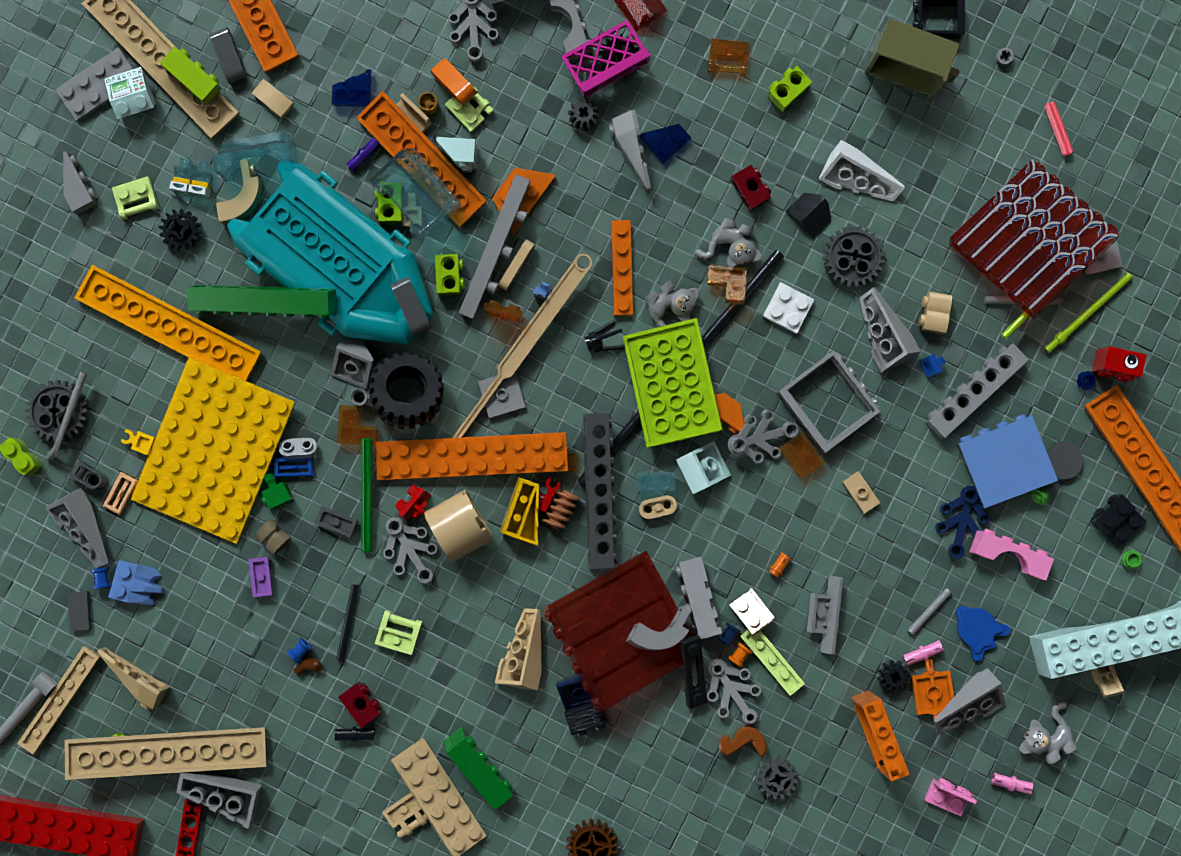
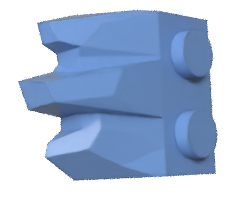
M119 560L108 598L131 604L155 605V600L151 597L152 594H164V587L155 583L156 580L161 579L162 575L156 568Z

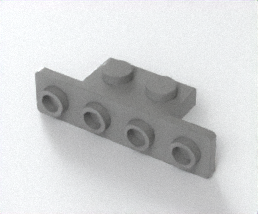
M829 576L827 595L811 593L807 632L822 633V653L835 654L843 577Z

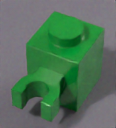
M273 473L264 476L269 486L268 489L262 491L263 497L261 498L265 507L275 509L294 500L286 482L278 484Z

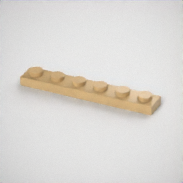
M87 646L82 647L17 743L31 754H36L101 658L99 654Z

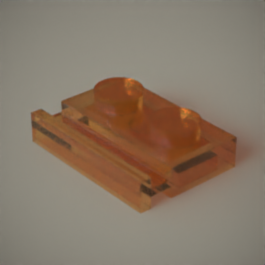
M802 432L779 448L801 479L825 463Z

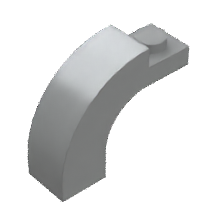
M686 605L680 606L670 625L662 632L653 631L641 623L635 624L626 642L637 648L650 651L672 647L687 635L689 630L683 627V625L689 622L691 618L689 614L692 609Z

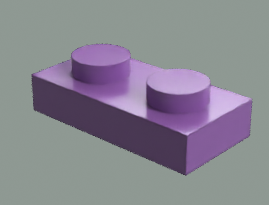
M269 557L249 559L253 597L274 595Z

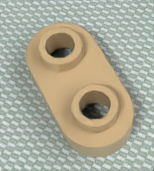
M669 495L648 499L640 504L639 513L645 519L669 515L676 510L677 502ZM666 501L671 504L668 509H665L663 506ZM646 506H651L652 511L650 513L645 512Z

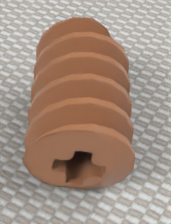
M562 489L563 492L556 493L560 499H553L556 506L550 505L549 507L553 513L546 512L549 520H542L545 524L557 530L559 528H566L563 521L569 522L570 520L566 514L573 515L570 507L576 508L577 506L573 501H580L579 497Z

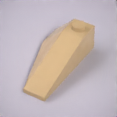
M524 609L515 628V637L507 645L509 650L505 658L500 660L495 683L524 690L538 691L542 672L541 615L539 609Z
M106 647L98 650V654L135 699L141 702L140 705L150 710L160 705L170 688L169 686Z

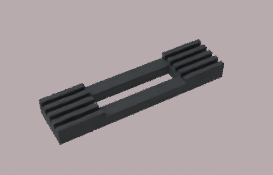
M697 634L695 637L685 638L684 641L680 640L686 685V706L689 709L707 703L701 637ZM695 657L698 682L696 687L693 686L691 658Z

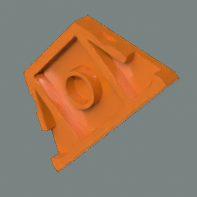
M514 168L492 199L500 212L515 175L527 178L531 181V184L520 210L527 212L529 215L556 176L550 173ZM515 220L510 234L514 235L522 223Z

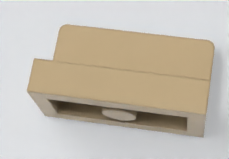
M402 93L400 95L401 100L396 105L424 133L432 125L430 119Z

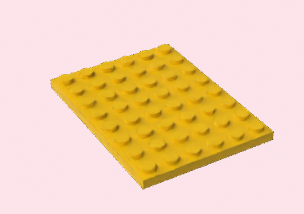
M188 358L131 500L235 544L239 543L264 482V476L269 470L296 402L200 361Z

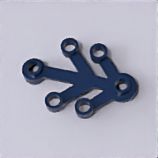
M974 486L964 487L960 492V497L950 503H943L940 506V512L948 515L954 508L963 504L960 513L935 525V530L938 533H945L948 528L958 523L954 543L948 548L949 556L954 559H960L965 554L962 542L966 526L972 532L973 540L977 530L980 531L970 515L971 506L978 515L977 521L979 524H987L990 521L989 515L984 512L978 502L979 496ZM967 492H971V493H972V498H971V499H968V498H967V496H966ZM945 505L949 507L947 513L943 511ZM982 515L986 516L985 522H982L980 520V517ZM940 524H943L945 527L943 531H940L938 528ZM955 547L958 548V553L956 555L952 552L953 548Z

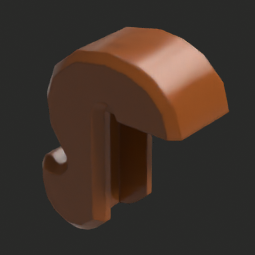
M744 725L735 731L732 739H730L728 734L720 737L718 748L722 754L730 756L752 742L759 755L763 757L766 754L767 744L763 735L755 727Z

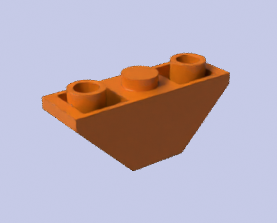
M726 393L715 394L721 424L722 422L729 426L728 430L737 435L744 425L741 404Z

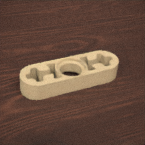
M527 239L525 240L499 282L498 287L505 291L510 288L535 246L534 243Z

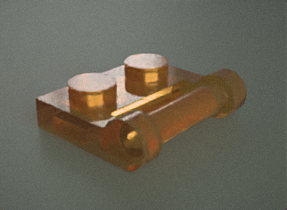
M711 38L708 72L738 73L740 76H746L749 42ZM715 60L741 62V66L716 64Z

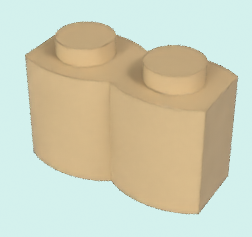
M928 292L926 296H923L921 306L924 307V313L920 315L918 323L921 326V331L942 335L947 332L952 295Z

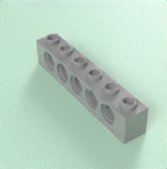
M1014 343L1001 346L997 350L999 354L995 358L990 357L983 363L985 367L981 371L977 369L969 376L971 380L967 384L963 382L955 389L957 393L953 397L949 395L941 402L943 406L939 410L935 408L927 415L929 419L926 421V424L940 439L946 438L1029 360ZM1001 359L1007 362L1005 369L1000 366ZM987 372L993 375L991 382L986 379ZM973 385L979 387L978 395L972 392ZM959 398H963L965 400L966 404L964 408H961L958 405ZM946 410L949 411L952 415L950 421H947L944 418V412Z

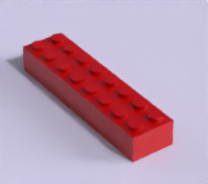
M0 795V841L88 856H138L144 819Z

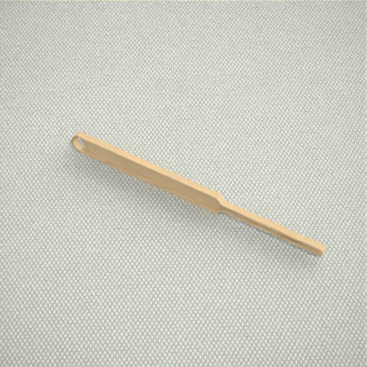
M580 254L575 258L497 367V377L452 438H459L465 434L504 378L512 377L591 268L592 259L589 255ZM582 256L587 257L590 261L589 266L585 269H581L577 265L578 259Z

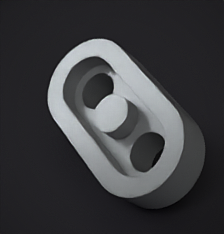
M312 438L285 439L279 444V452L285 459L312 458L317 454L318 446Z

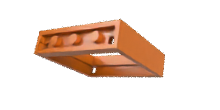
M870 691L852 696V703L877 769L891 782L910 775L881 698ZM882 760L884 765L880 766L879 761Z

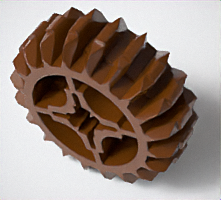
M590 818L587 825L586 821L582 820L583 827L576 824L575 828L577 831L570 830V834L574 837H567V841L570 844L566 845V849L571 850L568 852V856H581L577 849L588 852L590 856H596L597 852L604 850V848H608L604 856L618 854V850L614 847H618L619 843L613 841L617 839V835H610L613 832L612 827L606 830L607 822L600 826V819H597L596 824H593V819ZM589 831L588 839L577 843L578 838L583 833ZM595 831L602 833L608 841L604 842V840L597 839ZM591 837H593L594 844L598 845L595 846L594 854H592L591 847L587 846V844L590 845Z

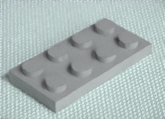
M116 48L55 90L75 120L79 122L109 102L104 79L132 70L133 67L122 51Z

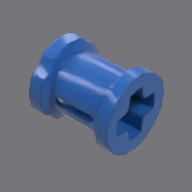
M108 567L90 570L95 584L93 589L111 586L107 576Z
M300 638L299 643L292 650L289 649L287 653L295 662L300 663L301 659L308 652H311L313 648L305 639Z

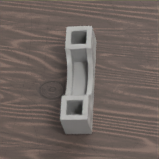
M548 0L551 10L564 14L572 24L571 33L563 41L565 54L590 40H586L584 33H587L584 21L581 22L579 15H581L579 4H575L574 0ZM591 46L586 48L585 55L590 56V51L593 50ZM572 56L568 58L570 64L580 61L581 57Z

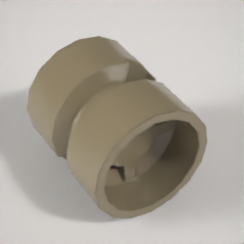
M270 519L255 533L254 537L261 544L266 543V548L275 555L290 541L291 536L285 530L280 531V526L273 519Z

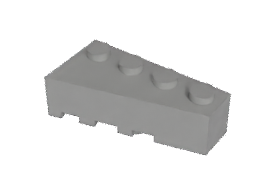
M702 557L679 561L676 571L678 578L682 577L684 585H681L683 597L687 596L689 603L685 605L692 609L689 614L692 615L693 622L690 623L692 633L697 634L701 639L723 634L721 627L718 626V615L712 603L713 597L707 584L708 579Z
M205 771L182 772L179 777L176 793L198 804L201 803L209 807V810L217 811L227 816V819L235 820L243 824V827L249 829L255 819L262 785Z

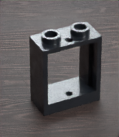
M916 0V2H913L912 11L915 13V20L912 27L945 39H961L965 34V0ZM923 6H953V30H923Z

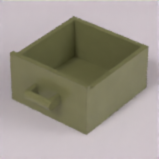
M889 18L876 40L865 72L928 95L927 99L931 100L946 81L953 82L960 73L958 69L951 67L959 43Z

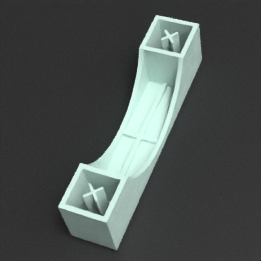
M1181 601L1168 608L1133 618L1089 626L1062 628L1029 636L1038 674L1053 679L1180 649Z

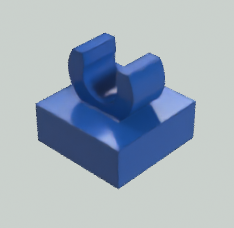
M935 354L919 360L927 378L943 371L940 365L946 363L943 356L936 358Z

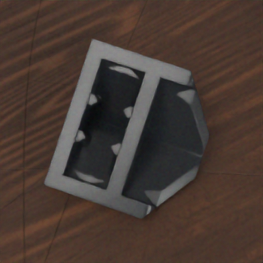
M803 193L786 210L812 238L831 220L829 202L819 194Z

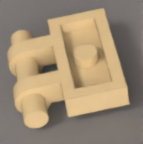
M411 792L382 812L392 828H395L397 825L401 826L402 829L397 832L400 839L406 835H411L413 830L428 823L427 817L421 813V808ZM414 814L417 819L408 824L406 819Z

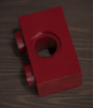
M752 165L732 175L730 179L749 212L766 203L771 198L770 188L767 184L762 183L759 170L753 168ZM753 183L756 185L757 190L750 191L747 185Z
M359 681L338 698L360 728H362L382 713V706L376 698L372 699L368 686L365 683L361 684ZM362 698L366 701L365 708H360L357 705L358 699Z

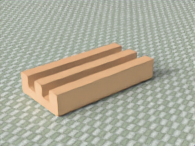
M120 472L103 507L121 515L136 488L138 480ZM123 478H125L126 480L121 490L119 491L113 505L111 506L110 503L117 489L119 488ZM130 481H131L132 483H131V485H130L128 491L126 492V494H125V496H124V498H123V500H122V502H121L119 508L117 509V506H118V504H119V502H120V500H121V498H122V496H123L125 490L127 489V487H128V485H129V483H130Z

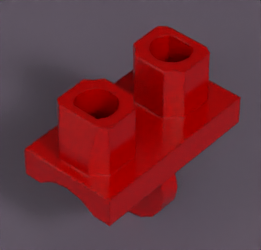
M411 485L407 490V493L412 497L408 503L401 499L395 505L399 511L398 514L407 521H410L413 516L417 519L420 514L424 515V509L429 505L426 501L431 496L426 490Z

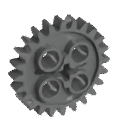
M852 225L850 231L844 227L843 233L839 230L835 232L837 237L831 235L830 239L832 242H826L825 244L829 249L823 250L828 256L823 257V260L828 261L824 268L830 267L831 269L827 274L834 273L835 275L833 281L839 278V285L845 281L847 287L853 283L854 288H857L859 282L863 287L866 285L865 280L871 283L873 281L872 277L877 278L879 276L876 271L881 272L883 270L879 265L884 264L885 261L880 258L885 256L886 253L880 252L884 245L878 246L877 243L881 239L874 240L875 232L869 235V228L862 232V226L855 230ZM843 241H847L850 243V250H846L843 248ZM861 245L869 247L868 254L861 251ZM838 252H841L842 254H846V255H851L852 253H855V256H856V257H859V258H857V259L854 261L852 256H846V255H842V256H841V255H838L837 253H838ZM862 258H870L871 260H870V261H867V260L862 259ZM845 260L847 268H841L838 261ZM859 263L865 265V272H860L858 270L857 265Z
M55 380V383L48 381V386L41 383V390L34 388L36 395L29 394V397L33 399L32 402H26L30 408L25 409V412H29L30 415L25 419L32 420L28 426L35 427L33 433L40 432L39 438L46 436V441H51L52 439L54 442L56 441L67 406L64 405V399L66 397L71 398L75 384L68 386L67 381H63L61 384L60 380ZM86 395L79 396L62 441H67V436L74 438L73 432L80 434L79 427L85 428L82 421L88 420V418L84 414L90 412L84 409L89 403L82 401L86 398ZM47 397L51 398V403L49 406L45 405V399ZM47 416L51 419L48 425L44 422Z

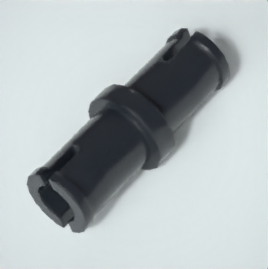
M353 726L351 729L335 728V741L352 740L357 742V740H374L375 738L374 727L357 728V726Z

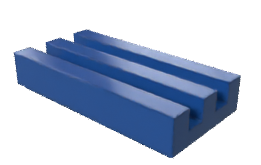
M313 457L303 459L274 458V477L314 476ZM308 461V465L278 466V462ZM308 469L309 472L279 473V470Z

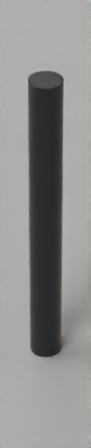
M351 584L336 658L338 661H344L359 589V585Z

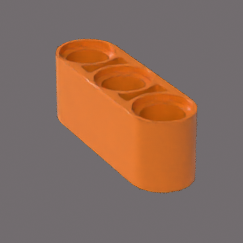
M446 58L442 59L430 70L434 77L462 106L477 94L474 87Z

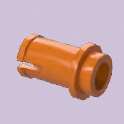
M781 552L774 565L769 567V573L779 578V576L783 575L782 572L792 559Z

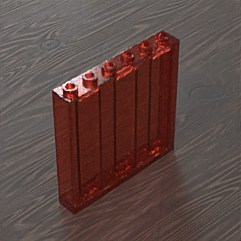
M647 551L639 553L543 607L545 610L543 614L546 620L551 622L554 627L553 633L558 640L560 639L564 645L562 647L563 652L567 657L570 656L574 672L580 675L583 680L581 681L583 689L590 693L592 697L590 701L593 707L599 711H605L683 665L680 642L672 647L653 651L643 650L626 642L635 624L641 623L653 631L662 632L670 625L678 611L673 598ZM687 624L683 625V627L689 630ZM690 630L688 631L687 635L682 639L683 641L685 638L688 639V637L691 638V636H693Z

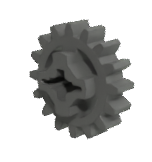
M778 756L777 761L773 757H770L769 763L764 760L765 766H758L761 773H756V777L760 778V780L756 781V784L762 785L759 790L761 792L766 791V797L772 794L774 800L777 799V796H780L783 800L784 794L791 796L790 789L796 790L793 783H798V779L794 778V776L798 775V772L792 771L795 766L793 764L788 766L789 760L785 759L782 762L780 756ZM778 766H783L788 771H781ZM770 768L769 774L765 776L766 771ZM776 774L780 776L779 782L774 780ZM786 781H789L788 785L784 788L783 786ZM766 785H773L776 791L769 789Z

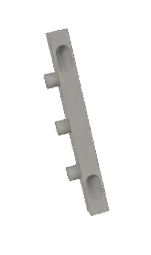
M517 174L515 175L460 308V314L475 319L486 291L492 294L496 293L499 284L491 281L500 257L509 259L512 254L513 248L505 244L515 220L524 224L528 215L527 212L520 210L531 184L529 179Z

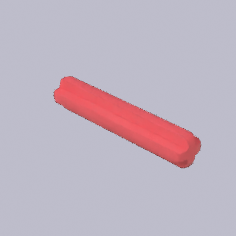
M1055 102L1047 103L1045 110L1062 155L1069 156L1074 151Z

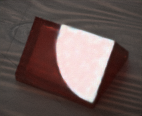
M615 0L616 5L636 32L667 11L661 0Z

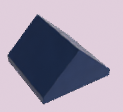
M593 670L556 682L565 710L602 699Z

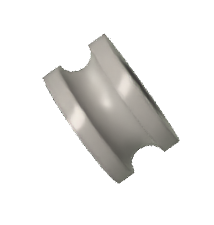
M1001 48L997 52L995 60L998 65L1005 67L1010 65L1014 54L1009 48ZM1002 53L1008 54L1007 61L1000 59Z

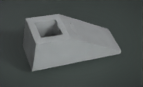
M65 151L63 152V195L72 212L80 215L98 205L96 201L98 197L92 187L89 188L87 184L89 180L86 174L80 171L78 167L80 163L76 156Z

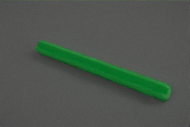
M363 438L361 440L362 552L372 551V438Z

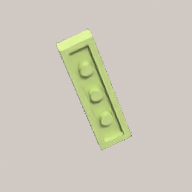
M747 629L740 635L790 696L805 684L761 631L753 636Z

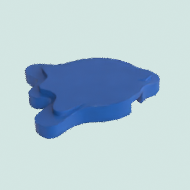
M960 606L956 609L958 635L970 647L971 657L975 661H980L983 658L985 650L996 647L994 640L996 635L1007 636L1011 631L1008 625L999 624L984 609L967 608L965 606Z

